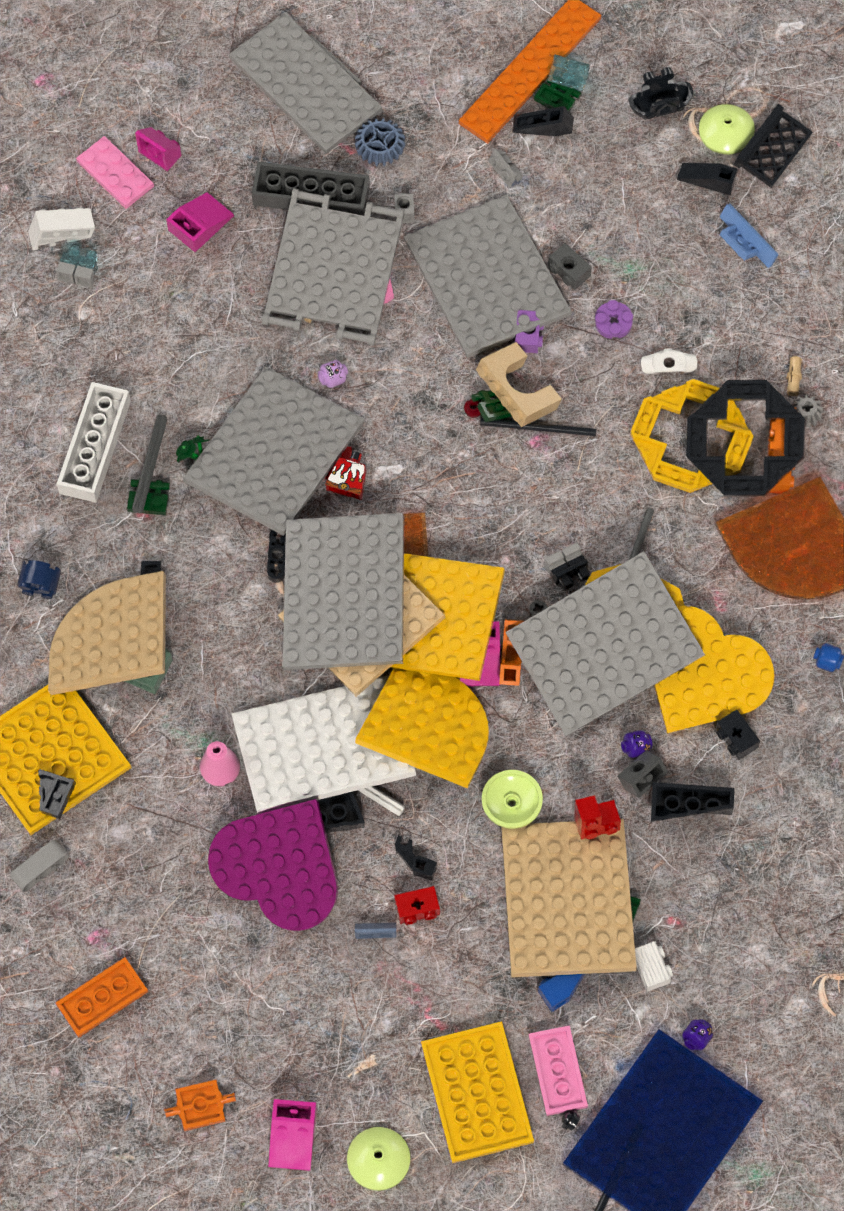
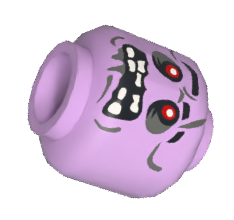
M333 360L321 365L320 371H318V378L322 385L333 388L346 381L348 370L345 364H341L338 360Z

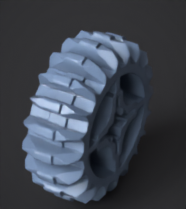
M384 117L381 121L375 118L374 122L368 120L367 125L362 124L361 129H358L355 137V148L358 155L362 156L363 161L368 159L369 165L375 162L376 166L379 163L385 166L386 162L392 164L393 159L398 160L399 155H402L405 147V136L402 128H398L397 123L392 125L391 119L385 122ZM372 135L373 137L369 139V142L365 143L366 140ZM391 142H394L392 147L388 149V146L391 145Z

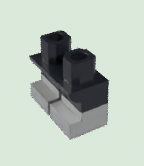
M578 542L563 549L562 553L559 551L544 558L545 569L555 584H560L564 590L574 586L571 577L577 575L581 582L590 577L588 561L584 558Z

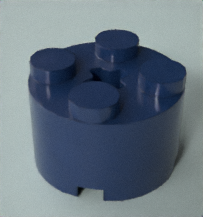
M29 560L28 564L23 561L17 586L22 589V594L33 596L36 593L41 594L42 598L52 599L57 591L61 569L55 567L54 570L50 568L49 563Z

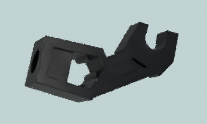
M398 835L395 842L396 854L402 858L413 872V875L432 880L437 869V862L420 855L416 857L412 852V840L409 839L407 845H402V836ZM416 864H424V870L416 868Z

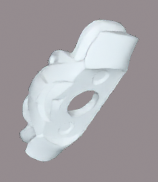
M666 348L663 351L643 356L641 367L645 374L662 372L688 373L693 372L697 368V358L694 354ZM666 358H672L675 365L667 368L663 362Z

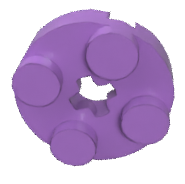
M610 300L596 311V329L606 338H622L632 328L633 314L631 310L616 300ZM616 317L618 323H610V318Z

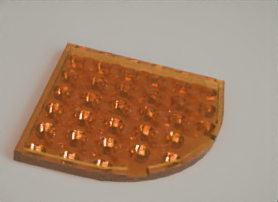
M821 477L715 522L719 534L738 567L754 583L767 591L787 598L805 600L829 597L844 591V518Z

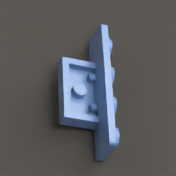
M730 203L727 204L720 218L728 227L723 229L719 235L744 261L757 256L768 268L772 267L778 257V253Z

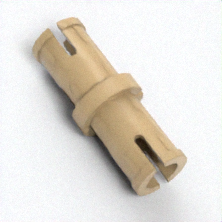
M798 356L790 357L789 372L787 373V394L789 396L799 395V383L802 380V359Z

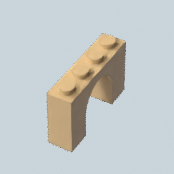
M515 342L482 358L476 371L487 383L490 390L499 398L501 404L510 412L513 419L523 427L557 410L562 398L551 385L530 394L521 393L511 387L506 375L523 367L528 357L518 343Z

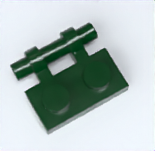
M549 76L547 83L551 84V86L543 83L534 96V101L549 109L564 106L570 112L576 101L571 97L574 96L579 99L582 92L576 90L577 88L573 85L569 86L563 83L558 77L555 79Z
M480 390L472 394V401L480 402L477 408L485 422L512 417L491 390Z
M131 479L130 486L138 487L139 480ZM158 479L151 481L149 489H155V493L147 494L142 513L166 515L169 496L168 494H162V490H170V483ZM129 491L128 512H133L132 506L136 491Z

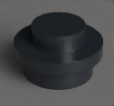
M567 1111L561 1120L563 1123L562 1128L572 1131L577 1126L580 1120L577 1111Z

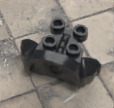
M666 67L661 70V75L655 76L653 72L645 73L643 75L644 84L642 85L641 92L631 95L628 101L636 115L644 120L652 119L655 116L659 117L684 110L693 97V88L686 81L674 83V80H671L674 78V73L670 67Z

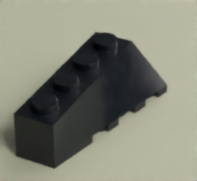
M653 782L651 822L703 813L732 815L735 788Z

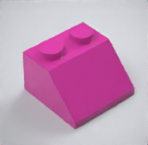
M148 127L135 132L138 152L164 170L168 171L181 157L180 145L175 140L168 139L160 130L156 131L152 127Z

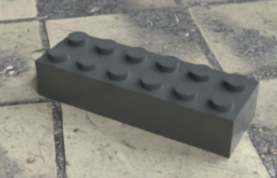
M258 162L252 189V202L254 206L289 210L292 190L296 188L302 192L323 196L324 194L331 195L329 209L364 216L370 189L369 175ZM298 199L297 203L310 205L322 208L323 204L303 199Z

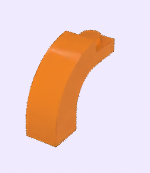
M505 619L499 684L515 686L520 684L522 660L505 632L524 621Z

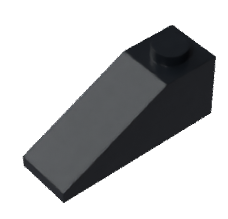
M564 106L514 115L513 132L544 136L572 134L574 117Z

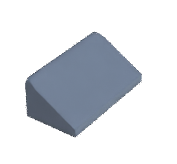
M396 923L355 924L356 939L397 937Z

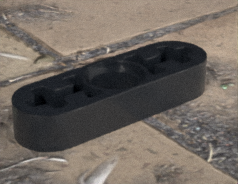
M271 530L267 575L270 581L278 583L285 578L286 533L284 536L281 535L280 545H277L276 536L278 533ZM274 551H281L283 556L279 559L273 558L272 553ZM275 564L278 565V576H274L273 572L275 571Z

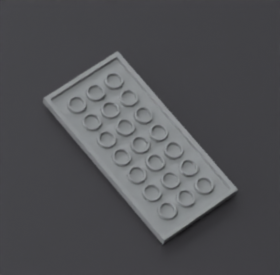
M283 13L229 54V58L325 154L360 129L362 124H366L368 120L373 119L382 112V106L286 13Z

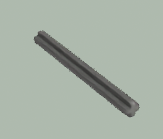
M159 414L156 417L132 506L134 513L141 514L145 506L167 424V417L165 415Z

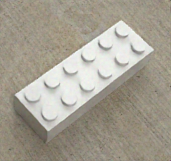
M94 382L91 383L57 481L59 494L97 503L131 402L128 390Z

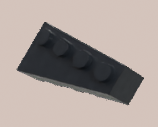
M353 792L318 800L326 833L365 828V821Z

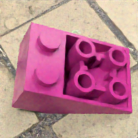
M205 193L180 206L166 221L168 231L192 251L196 252L233 218L234 214L209 193Z
M499 621L493 622L480 681L460 678V681L466 686H500Z
M274 1099L268 1167L311 1171L317 1114L315 1102Z

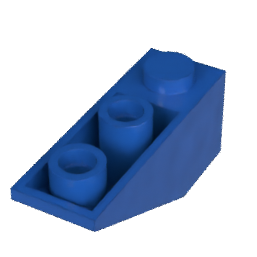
M585 974L556 975L553 978L547 977L540 982L538 993L551 1012L570 1001Z

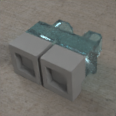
M70 246L67 253L63 252L56 269L57 279L72 284L76 282V285L92 288L94 276L98 270L97 252L88 250L85 257L79 256L80 249L78 247Z

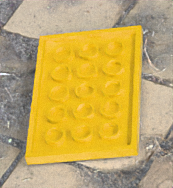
M502 1021L421 1041L452 1164L534 1143Z

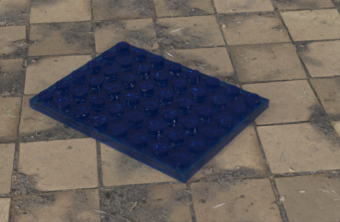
M658 1029L567 1156L563 1166L627 1211H688L762 1105L763 1100Z

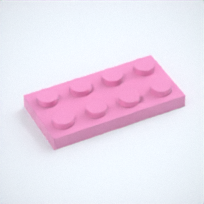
M105 136L76 158L77 162L125 209L154 187V183Z
M570 1025L530 1033L529 1040L546 1116L588 1108Z

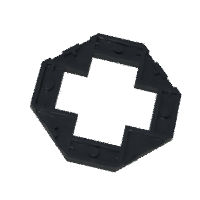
M727 380L715 394H712L695 413H692L687 418L686 457L724 496H765L804 459L805 418L767 380ZM766 400V420H785L784 456H764V476H726V457L707 456L708 420H727L728 401Z

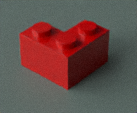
M595 795L575 800L574 820L581 840L594 839L603 834L611 835L620 830L621 820L614 800L598 804Z

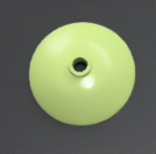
M721 104L710 108L703 114L699 123V135L702 142L710 150L719 154L729 155L741 152L755 133V126L751 116L744 109L731 104Z
M505 770L495 774L487 781L482 792V806L485 814L493 823L504 828L516 829L530 824L536 819L542 808L543 795L539 784L532 776L519 770ZM509 802H515L516 805H515V806H509L508 803H509Z
M384 1127L366 1129L358 1134L349 1146L347 1153L348 1169L354 1180L367 1189L376 1191L390 1189L399 1184L409 1170L410 1151L408 1145L401 1135L391 1129ZM377 1152L382 1153V1157L379 1159L374 1156Z

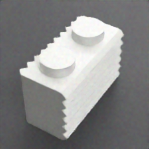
M656 941L635 948L636 967L646 991L648 992L670 984L673 973L669 964L665 965L663 958H665L663 948L657 946Z

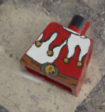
M351 451L348 460L338 459L326 481L327 491L358 500L363 499L366 465L360 463L361 453Z

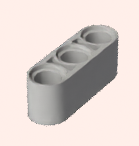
M56 839L52 840L14 869L10 877L22 892H26L61 866L69 858V854Z

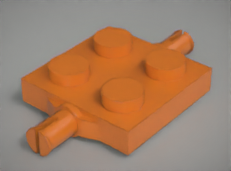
M217 1080L175 1089L177 1095L176 1107L167 1108L164 1111L166 1118L179 1115L184 1131L226 1122L223 1112L224 1104L236 1102L235 1093L222 1096L218 1089Z

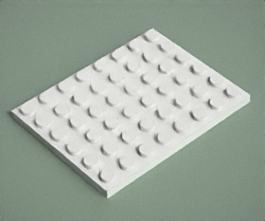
M387 676L377 678L357 697L346 686L231 714L257 815L314 799L320 800L416 776L415 767L355 743L360 729L388 679Z

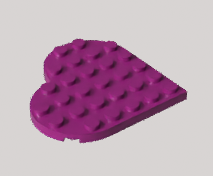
M318 799L233 821L224 826L211 843L208 865L215 884L232 898L245 901L258 900L264 915L272 923L283 929L293 931L311 929L321 924L329 916L336 904L338 881Z

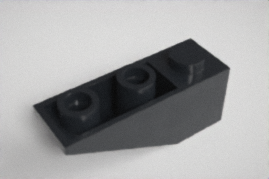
M682 163L677 180L731 196L738 168L720 163Z

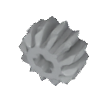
M805 394L804 399L798 396L796 401H793L791 404L793 407H797L796 410L805 418L806 428L809 427V423L815 426L817 421H820L822 418L823 407H821L820 400L815 401V396L808 398V395Z

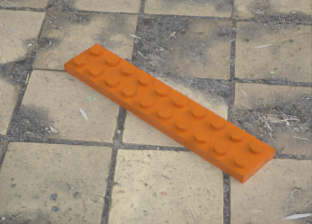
M568 0L459 119V125L488 144L601 20V14L580 0Z

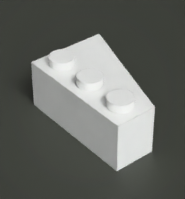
M90 208L42 209L35 211L28 231L32 250H38V246L50 244V247L56 246L55 242L67 240L69 243L91 238L95 225Z

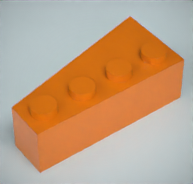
M770 420L768 456H784L785 420ZM791 471L768 493L789 494V489L794 487V476H791Z

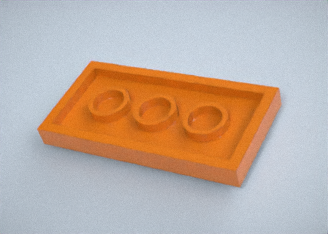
M124 957L57 1001L56 1006L77 1037L80 1038L148 993V989L126 957Z

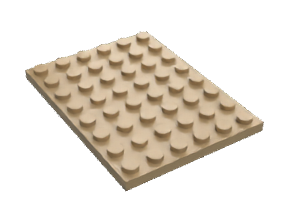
M620 819L621 827L616 833L611 835L603 834L594 839L582 840L580 839L575 821L532 823L516 829L502 827L511 977L636 971L624 819Z

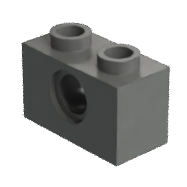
M566 243L549 256L548 267L551 272L558 274L562 281L574 290L591 276L592 267Z
M646 750L617 777L626 791L640 798L652 787L653 782H658L668 771L660 757Z

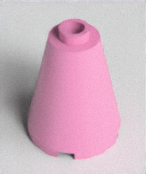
M215 741L209 744L200 761V772L205 781L211 785L225 786V784L233 782L237 778L240 771V761L237 755L224 743Z

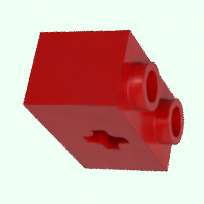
M434 886L394 895L400 924L411 925L416 923L417 920H433L440 915V907ZM419 904V907H421V909L417 910L415 905Z

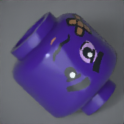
M643 730L625 734L621 742L622 751L630 758H637L646 750L650 752L653 746L651 736Z
M703 1019L692 1020L682 1033L685 1046L690 1050H703L713 1038L711 1025Z

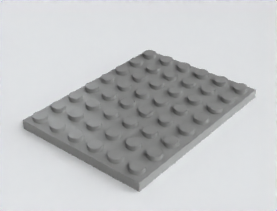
M507 195L404 236L407 247L467 358L513 340L518 333L532 332L537 325H540L541 328L543 325L546 326L571 316V309ZM519 310L536 311V317L540 320L530 321L527 315H521L518 318L519 325H517V314Z
M265 367L183 477V482L284 536L286 533V520L297 518L360 430L365 419Z
M392 513L286 520L283 669L403 664L404 514Z
M644 551L505 632L565 736L572 734L705 656Z

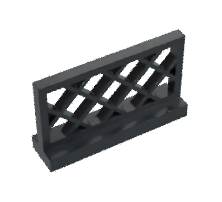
M777 104L733 164L739 169L741 167L771 188L813 133L783 111L784 107L780 104ZM782 118L789 122V128H781L780 120ZM791 131L792 140H783L782 132ZM795 131H802L806 136L802 139H796ZM778 133L780 141L771 142L770 134ZM784 144H794L795 151L786 152ZM781 145L782 153L773 154L772 146ZM768 146L770 154L761 155L759 148ZM783 157L785 164L776 166L774 158ZM771 158L772 166L763 167L762 159ZM758 159L760 168H753L748 162ZM773 170L774 178L772 181L765 176L764 171Z

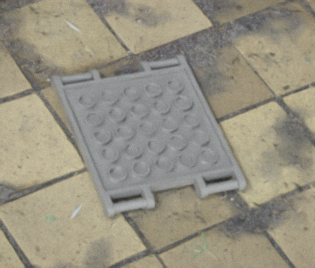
M293 188L262 324L279 325L294 328V331H300L303 319L307 318L313 321L339 325L337 339L342 340L346 338L367 342L368 345L374 346L405 209L399 208L397 210L376 206L373 203L367 202L365 215L362 216L329 209L331 195L324 194L323 196L302 192L299 189ZM298 199H303L323 204L322 208L310 205L297 203ZM371 214H383L397 217L396 222L373 218ZM271 313L296 317V320L272 317ZM350 327L371 331L370 335L345 331V328Z

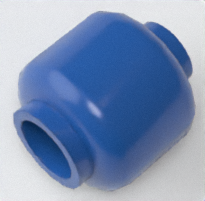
M824 643L821 648L817 647L813 659H816V666L829 672H834L836 669L839 670L844 658L841 648L828 643Z

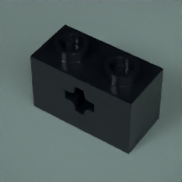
M738 710L717 721L715 730L720 740L724 739L728 745V751L732 756H736L738 760L759 748V738Z

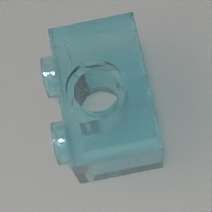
M554 55L548 81L583 91L589 75L590 65Z

